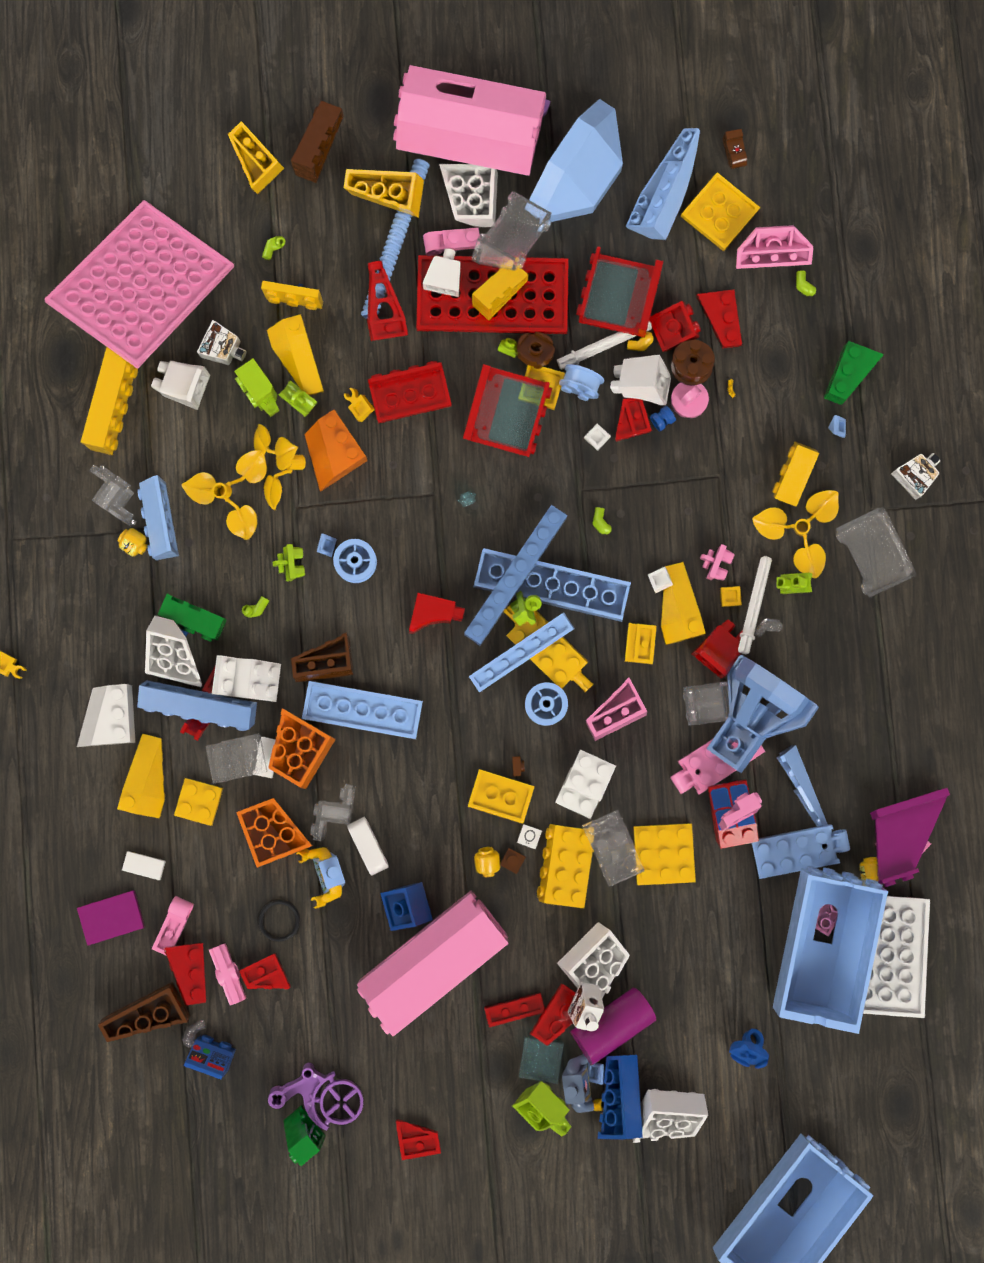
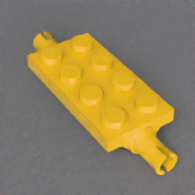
M509 605L504 610V613L515 623V627L506 635L515 645L549 623L536 610L534 611L536 623L531 625L527 621L519 626L513 619V614L515 613L512 611L511 606ZM561 637L530 658L561 689L570 680L580 686L584 692L593 685L581 673V669L588 661L564 637Z

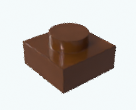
M520 756L512 757L513 776H521V772H525L524 760H520Z
M508 848L500 865L517 874L526 856Z

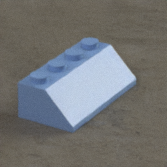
M156 475L140 482V489L137 491L139 500H142L143 503L141 514L143 519H146L147 526H144V532L146 537H149L150 545H147L148 553L153 559L161 560L176 557L179 554L166 482Z

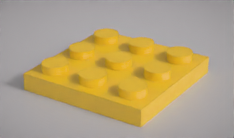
M716 173L684 210L681 217L722 251H725L759 211L760 207L719 173Z
M691 823L633 826L637 885L696 882Z

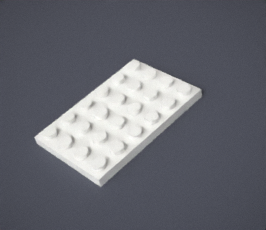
M887 896L863 1014L925 1018L930 899Z

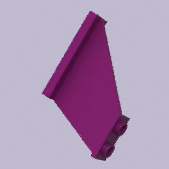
M948 788L890 805L870 813L872 820H875L879 884H884V887L896 884L895 880L902 878V881L913 879V874L919 872L918 868L916 869L946 798L950 795Z

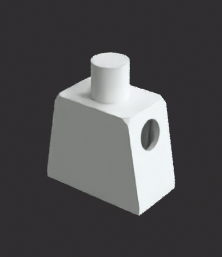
M445 249L443 257H433L423 281L424 290L459 297L461 266L459 261L454 260L456 253L454 250Z

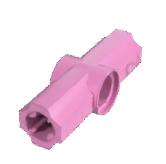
M226 943L210 949L209 952L216 968V978L220 986H223L228 1003L233 1005L245 1000L246 995L239 980L240 973L237 965L231 959Z

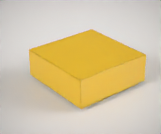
M740 586L720 588L722 607L742 605Z

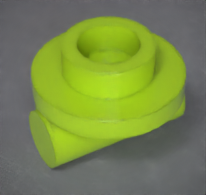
M511 338L503 339L497 351L515 358L517 343Z

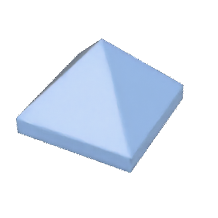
M834 415L828 429L833 434L845 438L846 419Z
M321 534L317 552L332 557L337 539Z
M588 1062L589 1082L602 1085L605 1074L604 1064L595 1063L591 1066Z

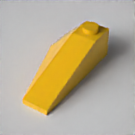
M301 314L282 319L269 328L267 333L271 347L299 388L309 396L324 392Z
M142 734L121 793L118 810L160 818L165 801L162 738Z

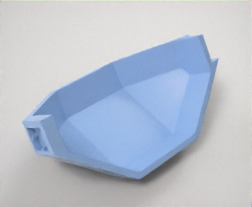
M600 99L578 117L548 161L525 207L535 216L541 218L540 224L593 213L620 174L623 161L615 108Z

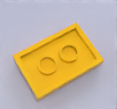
M262 281L261 289L270 303L279 304L284 302L292 307L302 305L310 310L322 309L323 300L319 290Z
M479 769L468 807L523 824L535 786Z

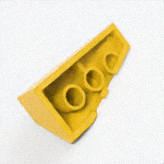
M684 563L665 566L673 583L672 586L663 589L661 630L665 645L703 636L706 634Z

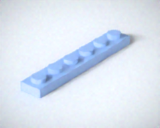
M563 612L474 672L469 678L477 690L481 692L575 628Z

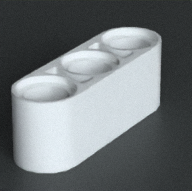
M362 817L348 824L347 828L370 875L372 876L388 868V862L367 819Z

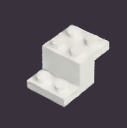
M217 655L212 694L276 702L281 664Z
M580 750L555 803L591 819L616 766Z

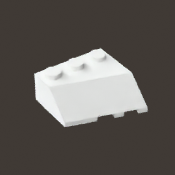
M439 164L455 220L475 227H495L497 169L473 164Z
M154 616L146 630L145 673L201 687L202 682L185 635L174 620Z
M120 684L93 688L77 747L135 743L132 685Z
M598 922L557 964L577 988H579L581 982L599 985L603 998L605 993H609L611 982L615 976L620 974L630 955L614 934Z
M652 1089L647 1091L640 1103L643 1138H651V1141H657L663 1136H669L671 1139L694 1137L708 1117L704 1094L695 1092L685 1093ZM634 1138L633 1143L640 1142L641 1138Z

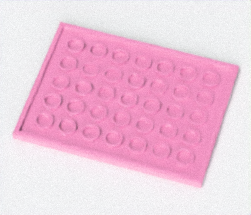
M143 200L45 298V303L138 369L234 268V264Z

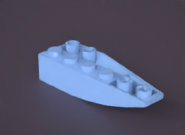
M684 128L640 193L626 224L628 229L650 239L666 240L683 202L692 174L700 134L698 128Z

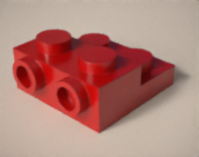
M680 301L650 316L649 321L664 353L677 347L684 341L695 340L700 337L698 332L701 331V328L697 321L693 322L691 317L694 314L690 304L686 305L684 301Z

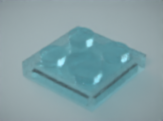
M524 1037L519 1078L558 1084L564 1044L552 1041L547 1046L536 1038Z

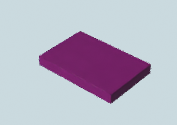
M135 890L77 908L87 946L145 928Z

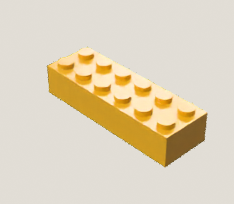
M108 347L103 358L81 443L92 451L113 455V451H116L118 447V433H121L123 428L122 418L128 410L127 400L128 396L132 395L133 378L137 377L138 369Z

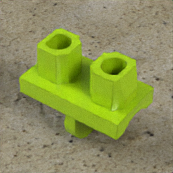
M291 380L285 389L279 393V397L304 417L317 404L316 400Z
M287 544L286 547H283V554H277L278 561H273L272 563L273 566L278 567L279 573H285L286 581H293L305 575L304 566H295L294 559L303 558V549L293 547V544Z
M812 573L783 574L781 577H777V588L780 589V594L812 592Z
M520 590L516 593L517 600L510 604L512 611L515 613L513 614V619L519 626L527 621L533 625L536 623L534 611L541 607V599L537 595H530L525 599Z

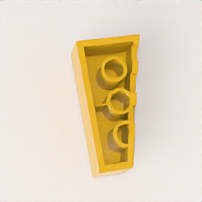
M346 169L344 189L359 198L419 218L424 180L414 172Z

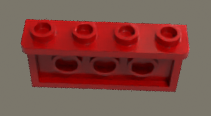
M431 361L422 367L414 365L404 371L399 369L389 372L390 374L383 376L382 374H375L368 379L378 423L452 406L441 362Z

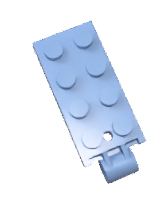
M828 824L759 838V842L752 843L759 879L801 871V868H818L840 863L836 853L850 850L847 830L832 832L833 826Z

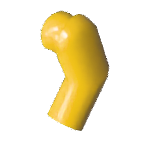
M646 332L645 338L641 337L638 341L628 340L627 350H646L654 340L652 333Z

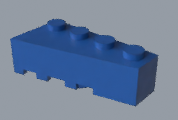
M637 1055L607 1056L604 1075L606 1090L602 1093L604 1109L603 1113H600L599 1122H602L601 1131L598 1132V1139L643 1138Z

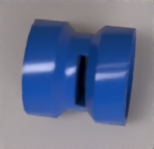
M666 405L660 409V412L653 413L650 416L652 424L659 432L664 430L666 425L676 421L673 412Z

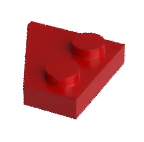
M635 398L623 399L615 437L616 442L652 431L643 400Z
M276 953L239 970L247 989L291 988Z
M396 1120L402 1160L441 1153L438 1131L406 1121Z

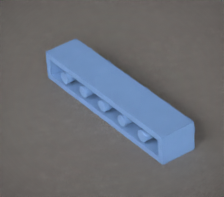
M146 680L139 685L137 708H142L146 712H162L165 716L177 715L185 720L197 719L201 723L211 722L216 723L220 727L231 726L236 727L239 731H247L255 724L257 702Z

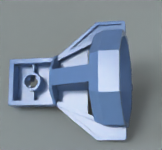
M740 655L727 674L728 718L707 747V750L742 773L766 738L805 727L819 707L757 663ZM744 685L750 689L747 696L742 693ZM762 697L769 702L766 706L760 703ZM781 710L788 714L783 719L776 716ZM734 742L738 743L737 748H734L732 745Z

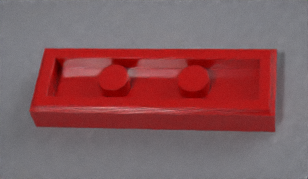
M541 992L490 1005L484 1007L489 1027L541 1014L544 1012L545 1007Z

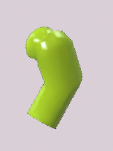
M276 236L267 240L262 257L271 260L273 251L285 245L284 237Z
M797 271V290L806 296H813L816 293V287L806 281V271Z
M596 507L593 526L599 533L609 534L612 528L603 519L605 509Z
M261 596L256 605L243 606L242 613L248 618L260 616L268 605L269 600Z

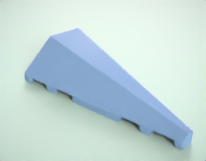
M791 745L780 752V755L776 758L796 788L794 792L817 827L828 825L796 745Z

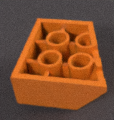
M335 410L318 419L305 433L320 492L368 461L366 455Z
M282 708L275 745H273L268 768L300 788L306 789L334 743L335 738Z
M274 798L236 812L256 867L312 846Z

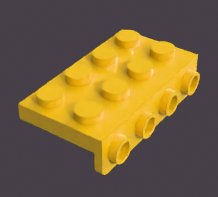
M550 824L545 834L547 843L543 849L544 863L540 869L541 884L537 889V897L540 902L546 904L584 908L595 831Z

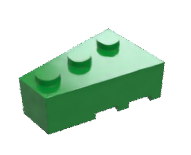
M848 341L841 351L824 399L842 405L884 354Z
M166 594L158 612L159 616L174 620L176 624L184 626V631L193 635L195 631L201 633V638L212 642V639L219 640L227 621L223 617L169 594Z
M301 1105L283 1120L289 1157L295 1164L298 1163L300 1166L304 1165L320 1151L326 1138L324 1132L311 1120Z

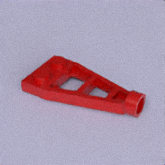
M375 261L368 263L369 294L367 323L371 341L407 336L405 315L387 273L383 268V262ZM376 284H384L387 292L386 298L378 299L376 297ZM386 302L390 305L393 312L392 318L382 320L378 318L377 310L380 303Z

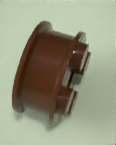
M687 340L682 342L675 349L671 362V371L674 377L685 385L695 386L704 383L712 373L715 362L714 353L702 341Z

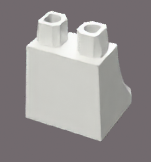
M660 355L624 359L622 365L614 366V376L620 378V380L611 381L610 388L613 393H622L624 398H635L658 405H666L671 378Z
M171 360L170 363L160 361L157 371L165 374L164 379L154 378L151 387L166 398L198 410L210 377L206 368Z

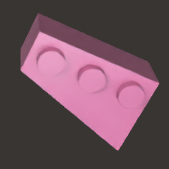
M630 678L586 720V725L595 741L647 715V710Z

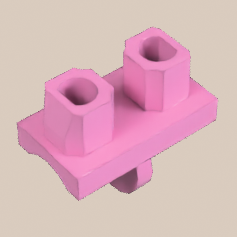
M721 544L714 558L713 554L715 551L710 549L707 555L701 554L700 559L705 561L703 568L708 569L710 563L712 564L707 579L725 580L728 570L719 567L721 561L731 564L735 555L726 550L727 546Z

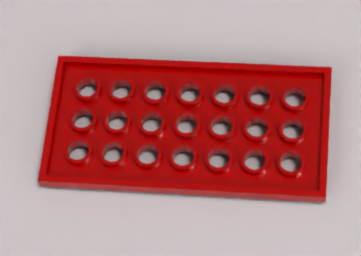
M418 255L417 331L567 334L568 258L455 256L454 260L459 261L461 266L459 287L461 294L458 298H452L446 294H441L440 297L434 298L431 295L432 291L423 289V281L434 256ZM513 260L527 274L533 273L536 276L534 281H527L516 292V298L510 299L498 311L496 317L488 320L480 312L476 317L469 316L468 311L475 308L472 304V298L468 295L469 292L480 288L488 280V274L491 272L497 273L505 262L508 263ZM477 272L480 277L477 280H471L469 274ZM550 273L554 275L555 279L552 282H547L544 276ZM532 291L536 296L534 299L528 300L525 297V293ZM546 292H552L554 298L546 300L543 295ZM433 308L441 310L439 316H433L430 312ZM452 308H457L460 314L453 317L449 314V311ZM513 309L516 311V316L509 318L506 316V311ZM526 310H533L535 316L527 318L524 313ZM546 310H551L554 316L547 319L543 313Z

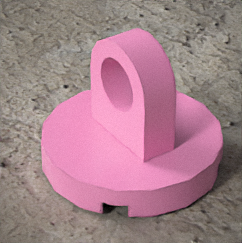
M679 383L673 389L671 395V406L674 411L681 417L695 418L701 415L707 408L709 401L708 392L702 384L690 386Z

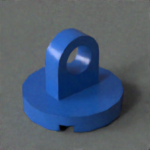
M750 1029L744 1033L742 1041L733 1042L729 1050L732 1059L746 1067H750L751 1064L755 1065L757 1069L764 1068L768 1064L769 1054L762 1048L764 1043L762 1033L757 1029ZM751 1035L756 1038V1044L751 1041Z

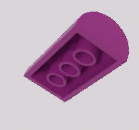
M633 987L604 1007L597 1030L588 1031L575 1027L570 1033L592 1066L654 1023L656 1016L645 997L638 989Z

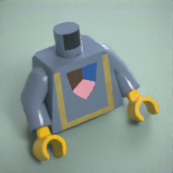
M584 1054L570 1059L563 1072L562 1081L565 1103L571 1104L574 1111L578 1113L593 1110L603 1111L604 1108L601 1106L602 1099L591 1101L587 1069L588 1060Z

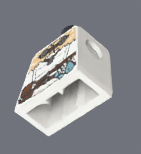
M212 320L197 351L199 356L226 365H230L233 357L243 361L246 356V350L239 348L241 342L239 338Z
M934 453L927 459L924 455L920 454L891 474L916 500L926 492L939 475V471L935 466L940 462V459Z
M581 982L569 1007L568 1014L576 1028L595 1031L598 1028V1022L604 1011L599 985Z

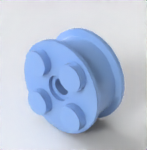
M567 364L565 366L566 373L564 379L559 381L561 390L566 393H574L578 395L579 399L588 401L589 398L597 399L599 396L597 391L600 384L604 383V378L588 368Z
M349 539L337 547L333 563L337 573L344 580L351 583H361L368 580L375 572L377 558L368 543L360 539ZM354 558H357L358 562L355 564L352 563V560Z
M548 682L537 684L526 696V713L532 721L539 725H553L559 722L567 712V696L556 684ZM544 701H549L550 706L548 708L543 706Z

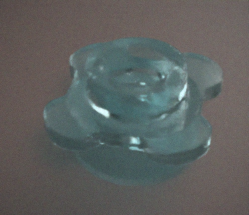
M467 491L461 494L460 499L457 501L462 504V507L471 505L476 502V493Z

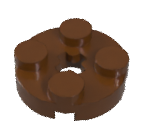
M535 332V334L530 335L525 333L518 340L516 356L523 363L533 366L535 369H541L553 359L555 352L553 341L549 336L541 332ZM537 347L539 351H533L532 348L535 349Z

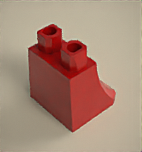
M418 593L409 633L414 634L432 624L451 623V620L462 622L465 608L455 606V601Z
M729 619L718 625L691 653L720 679L726 677L741 654L738 652L741 640L740 633L743 631H740L736 637L731 635L730 632L735 627V624Z

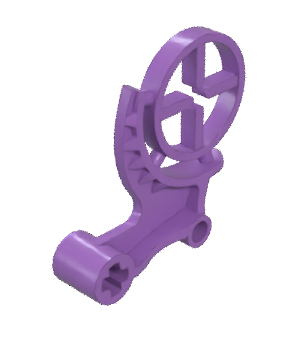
M306 1063L299 1078L283 1086H274L270 1090L268 1103L272 1108L279 1109L292 1096L299 1093L303 1096L308 1116L317 1126L327 1131L330 1122L339 1125L348 1124L360 1115L363 1108V1094L354 1082L347 1079L334 1080L335 1072L323 1075L315 1070L312 1063ZM329 1080L330 1083L322 1091L321 1097H315L321 1085ZM338 1084H346L353 1087L344 1096V1101L350 1099L355 1093H358L360 1097V1106L356 1113L352 1111L347 1103H343V1108L351 1116L347 1119H336L330 1116L340 1107L339 1102L327 1111L323 1105V1098L328 1090L337 1101H340V1095L333 1088V1086ZM274 1095H281V1100L278 1098L275 1100ZM315 1102L320 1103L321 1112L326 1118L325 1122L318 1115Z

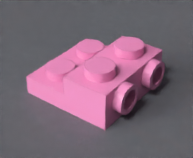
M746 792L737 797L732 810L726 812L721 817L722 820L718 825L722 831L758 812L762 807V800L757 792L750 795Z

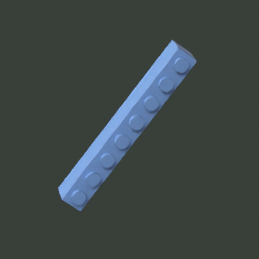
M552 505L549 507L465 631L464 635L481 646L567 519L566 514Z

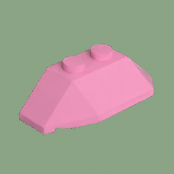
M794 225L756 227L737 249L736 269L811 265L813 245Z

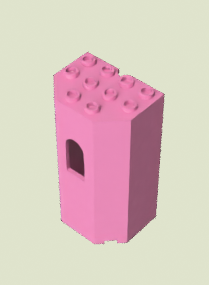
M412 65L409 66L408 73H404L403 76L404 86H400L399 98L401 100L398 106V114L395 115L394 126H397L393 140L396 141V149L530 175L542 125L546 92Z
M472 890L359 980L357 991L369 1005L368 1011L374 1018L378 1017L382 1022L380 1026L386 1034L390 1033L392 1036H395L509 944L507 933L479 899L476 901V895Z

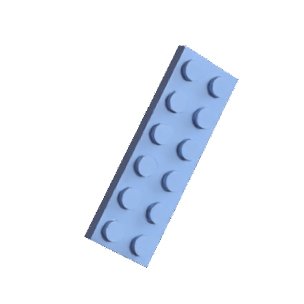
M309 681L302 719L416 739L423 701Z

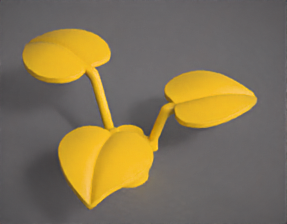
M258 424L254 435V450L263 451L264 455L266 451L276 454L278 469L285 470L275 474L274 477L268 475L264 483L265 499L269 506L276 510L282 494V486L278 477L292 473L293 470H303L306 460L303 455H295L298 447L285 437H280L277 440L275 451L271 450L268 447L271 442L270 434L264 425Z
M260 450L248 452L238 460L236 471L242 475L239 479L227 482L226 484L216 483L215 478L211 474L202 472L194 475L182 484L186 494L199 504H210L216 497L225 499L226 502L235 507L236 510L231 511L227 516V527L234 535L245 540L250 539L256 530L257 514L252 507L245 505L239 508L237 504L230 500L229 497L232 494L230 486L243 481L245 478L250 483H257L263 480L267 473V464L264 452Z
M831 490L822 491L811 496L807 501L806 510L813 515L807 520L799 519L795 524L785 525L787 516L783 510L768 508L753 517L754 526L761 535L772 540L782 538L784 528H794L797 535L803 536L805 548H800L796 551L794 565L800 572L812 573V578H818L824 569L826 555L819 544L808 546L806 534L810 530L809 522L815 517L819 522L826 523L832 521L837 516L839 509L838 492Z

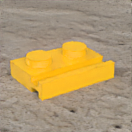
M628 623L624 662L653 664L656 626Z

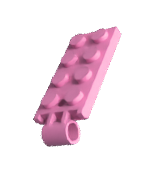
M712 740L678 761L683 770L675 773L670 778L680 794L694 786L699 795L706 791L708 786L715 785L736 771L707 750ZM734 742L732 744L734 748H737L738 743ZM762 745L750 761L765 752Z

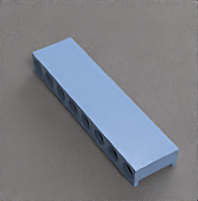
M483 548L474 588L492 592L516 556ZM538 561L517 592L521 590L525 599L530 595H537L543 604L622 622L631 582Z

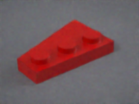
M726 290L697 294L696 297L701 303L722 349L741 346L742 340L735 291Z
M203 943L162 947L176 978L184 1004L206 1003Z
M560 984L530 1032V1035L547 1046L560 1036L565 1029L573 1024L568 1010L576 993L564 984Z

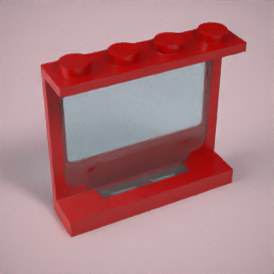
M597 247L596 253L591 254L590 264H592V268L587 270L585 281H588L587 287L582 289L581 298H583V303L579 304L576 315L579 316V323L645 338L663 261L656 260L655 266L602 255L600 254L601 247Z
M483 364L463 439L530 457V454L535 453L537 443H534L535 436H539L542 425L539 424L540 419L545 417L547 406H544L546 398L550 399L553 388L549 387L550 383Z

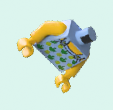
M325 847L311 850L304 849L297 852L296 855L300 854L302 856V859L298 861L299 863L313 859L324 893L323 895L311 898V901L316 900L317 906L314 908L323 907L326 903L339 898L342 895V887L345 884V880L337 856L329 852Z

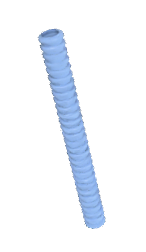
M415 159L410 172L417 173L424 180L430 165L423 159ZM398 210L393 219L394 224L391 225L392 229L389 231L390 235L387 236L388 240L385 242V251H382L383 256L380 257L389 280H391L390 277L392 276L391 271H394L393 266L396 265L395 260H398L397 255L400 254L401 244L404 242V233H407L406 228L409 227L410 217H412V215ZM376 284V297L378 299L384 298V293H386L384 284ZM365 300L366 305L363 306L364 311H361V315L368 319V300Z

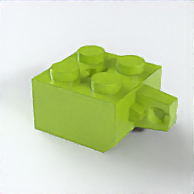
M254 358L234 371L238 376L235 378L236 382L244 393L248 391L246 396L254 408L258 406L261 411L264 410L270 417L280 411L276 404L277 393Z
M542 1081L526 1088L512 1105L536 1131H544L551 1128L562 1137L571 1128V1125L565 1119L566 1114L569 1112L566 1103L552 1092L548 1084Z

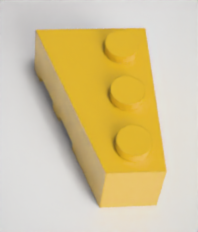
M241 121L228 136L249 180L251 189L259 194L284 167Z
M513 260L508 263L505 262L496 274L491 276L472 294L473 306L486 319L490 320L528 281V274Z
M794 442L788 452V460L780 471V481L775 483L772 490L775 493V499L797 506L818 458L819 452L817 450Z

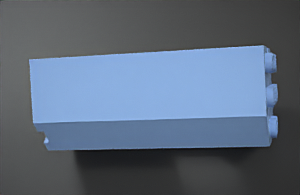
M814 867L801 868L773 1003V1009L779 1017L809 1024H820L828 1028L859 1034L888 891L882 887V884L872 879H859V877L849 872L839 874L830 868H823V871ZM826 904L835 906L838 912L831 944L813 940L819 910Z
M800 1134L713 1246L715 1255L721 1263H823L872 1199L873 1195L869 1191L870 1186L860 1176L854 1175L842 1160L832 1155L821 1143L818 1144L809 1135L806 1137ZM807 1178L812 1183V1190L794 1215L790 1216L778 1206V1203L797 1179Z

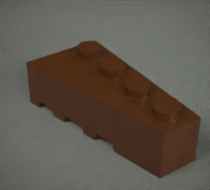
M321 101L319 106H316L313 118L308 124L307 130L291 159L296 176L317 183L343 120L342 108Z
M171 982L103 1017L98 1027L105 1040L110 1042L130 1037L134 1034L151 1032V1030L167 1028L179 1023H187L190 1014L175 985Z

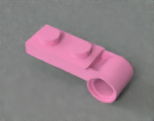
M479 228L434 231L423 235L425 252L428 256L439 255L445 249L466 250L479 249L481 247Z
M178 896L174 897L169 906L167 917L152 947L153 950L166 955L162 947L176 946L193 909V903Z

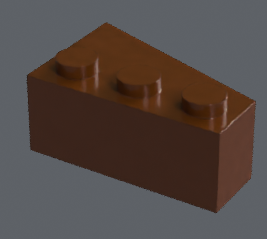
M347 632L315 649L312 648L291 658L293 678L296 682L354 675L350 639Z

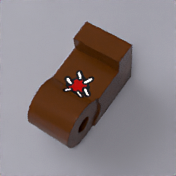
M742 129L725 132L722 140L730 168L735 169L747 166Z

